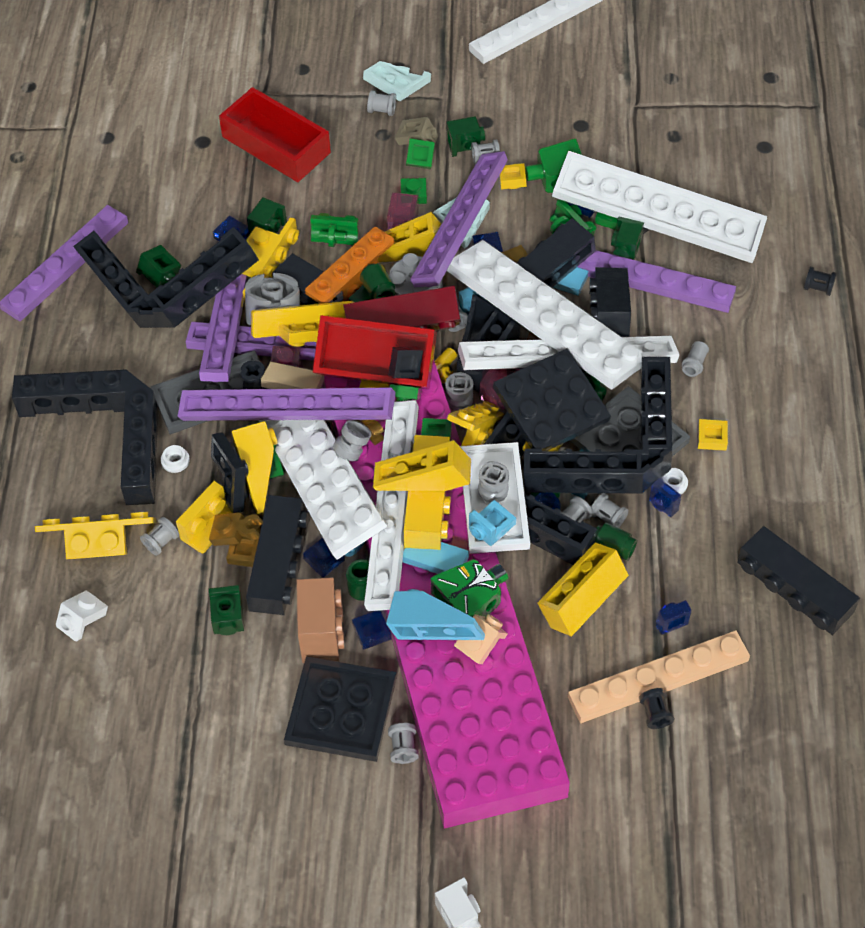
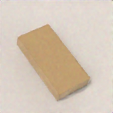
M270 362L261 378V387L269 389H320L324 382V376L313 373V370Z

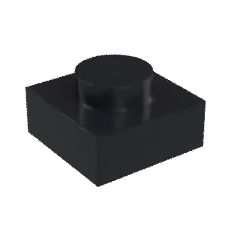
M392 347L388 375L393 378H419L423 350L418 347Z

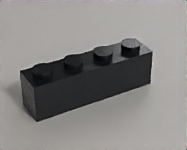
M571 218L565 224L558 226L549 238L539 242L531 253L526 257L520 258L516 264L553 288L596 251L595 238L589 231Z
M268 495L246 594L249 612L285 615L286 605L292 604L294 589L290 587L292 578L296 579L298 576L299 561H296L297 553H302L304 536L301 535L302 528H307L309 522V511L305 510L304 502L301 498Z
M765 526L741 547L737 562L746 573L754 575L762 581L768 590L779 594L787 600L794 610L801 611L808 616L819 629L826 630L833 636L854 614L860 600L859 596Z

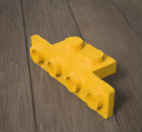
M290 217L280 234L258 227L254 228L246 241L255 252L259 261L242 273L243 275L252 278L264 274V278H273L272 273L280 263L285 261L290 246L294 245L298 240L299 230H297L296 219ZM244 288V290H243L244 303H245V288Z
M343 301L252 310L251 336L254 338L280 336L289 345L296 347L304 346L305 342L317 343L320 315L346 318L343 304L355 302Z
M483 401V404H475L448 414L447 420L468 429L461 446L483 445L494 431L495 423L502 420L505 415L498 411L499 407L497 405Z
M148 512L130 513L131 519L119 520V514L101 515V521L90 522V516L74 517L70 524H60V519L42 520L43 526H35V532L64 530L66 559L127 555L125 526L156 523V517H148Z

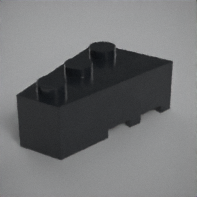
M595 267V278H590L591 316L620 337H629L631 301L628 268Z
M474 294L472 295L470 312L467 317V325L462 342L510 341L519 338L521 332L520 323L488 300ZM458 356L457 372L468 374L473 379V390L482 393L497 369L464 370L460 356Z

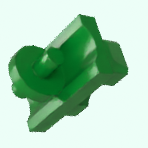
M557 200L556 210L549 219L552 223L550 228L552 234L558 226L565 224L573 218L594 236L596 226L592 221L584 222L581 219V209L576 204L569 206L566 201Z
M328 213L311 215V242L328 243L329 247H335L336 244L355 245L358 242V218L355 216L334 217Z

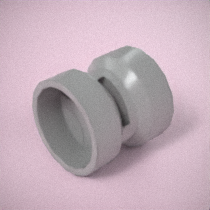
M462 372L451 374L445 382L446 399L449 408L458 411L459 409L470 407L473 403V379L468 374Z
M348 420L341 430L342 436L337 437L333 444V450L345 460L357 461L363 452L362 446L368 443L372 435L369 428L355 420Z
M489 462L481 467L479 472V495L486 502L491 503L495 500L499 503L507 497L509 471L505 465L499 462Z

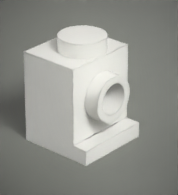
M465 878L435 893V905L448 928H481L478 921V913L481 911L472 894L467 896V881Z

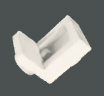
M86 590L61 603L56 627L74 641L82 639L85 626L104 617L108 606Z

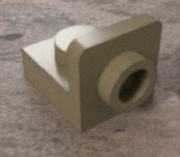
M428 117L402 120L395 140L398 145L409 144V139L436 142L438 133Z

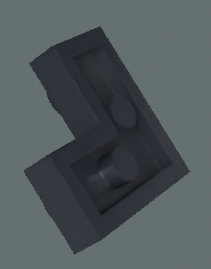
M223 432L212 434L211 458L222 473V486L224 488L226 505L232 513L243 512L244 499L247 498L245 477L248 476L247 463L244 459L241 460L236 453L235 445L228 441Z

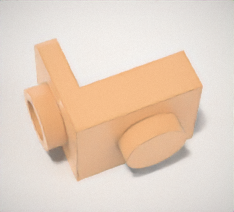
M487 614L486 617L480 615L473 616L485 633L484 640H457L454 645L478 664H483L500 638L505 639L508 635L507 632L501 629L503 623L490 614Z

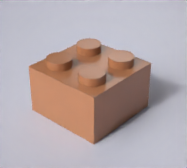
M334 578L297 580L298 639L302 663L305 662L306 656L339 661V649H344L341 589H335Z

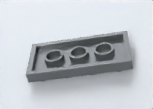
M255 350L233 358L229 382L200 381L199 369L150 386L154 391L158 409L169 434L171 435L207 422L182 421L177 417L182 390L243 389L244 380L240 374L241 366L247 361L260 362Z

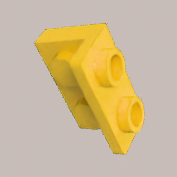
M213 481L176 521L180 539L200 553H205L212 545L209 537L215 515L232 513L226 505L222 485Z

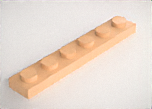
M733 631L569 691L568 699L581 724L640 702L639 696L650 689L662 688L667 692L748 662L750 654L737 631Z

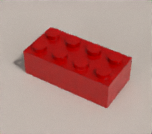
M254 87L250 88L219 115L221 133L224 139L296 182L302 180L331 153L329 131Z
M320 315L313 373L329 377L429 389L437 333L432 329ZM392 347H418L423 350L419 378H393L388 375Z

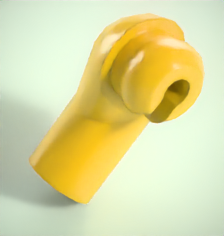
M449 347L434 361L442 384H445L446 379L453 374L449 365L457 358V353Z

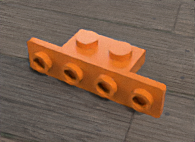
M377 227L372 228L305 288V294L319 304L329 303L342 291L343 301H349L348 298L363 285L360 281V274L367 265L378 264V258L394 244V238Z

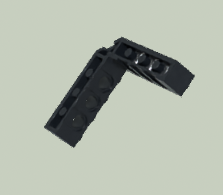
M233 227L221 236L222 239L206 252H201L199 258L185 269L181 268L179 274L164 286L160 285L148 295L94 230L73 246L140 328H175L259 261L249 243Z
M642 357V450L625 449V452H601V449H595V452L572 451V449H566V451L525 449V493L642 494L671 470L672 462L670 357Z
M126 369L14 375L12 400L19 417H36V414L51 413L64 415V413L70 412L92 414V411L107 410L124 412L120 487L126 506L155 504L158 407L154 391Z
M507 411L483 445L518 442L519 456L521 458L525 451L523 446L526 440ZM524 494L530 543L574 565L595 543L598 529L583 521L579 523L562 514L560 509L555 508L554 510L536 501L534 496L530 495L528 497Z

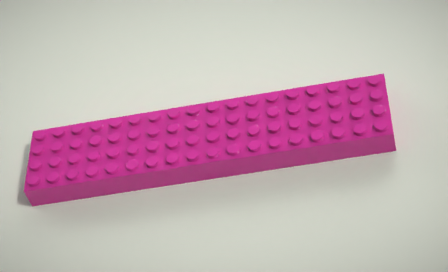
M434 359L430 388L422 389L421 399H413L416 400L419 406L416 435H421L423 418L447 419L448 414L451 413ZM324 376L322 387L359 388L361 381ZM332 420L336 438L342 436L341 430L348 420ZM375 420L380 423L385 432L386 420ZM452 422L451 441L454 440L461 446L455 424ZM369 439L368 443L362 446L363 452L359 459L349 462L376 506L378 491L373 488L375 462L381 461L383 441L374 445ZM462 486L446 491V496L451 497L450 515L444 514L443 520L448 521V538L442 539L441 542L469 551ZM372 537L365 541L369 558ZM496 552L470 553L467 562L477 560L486 571L499 564ZM402 562L399 591L416 589L433 596L431 594V578L437 574ZM506 582L498 585L501 589V603L490 615L503 623L501 629L507 632L508 635L505 639L500 638L483 664L476 663L454 645L457 640H398L389 628L444 829L568 798L570 781ZM384 610L386 620L390 610Z

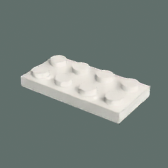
M518 442L460 446L471 458L470 484L463 486L469 554L530 549ZM489 462H499L505 465L509 471L508 495L499 504L516 517V525L495 544L490 546L484 540L476 539L470 532L469 513L473 510L480 513L490 504L479 495V472L483 465Z

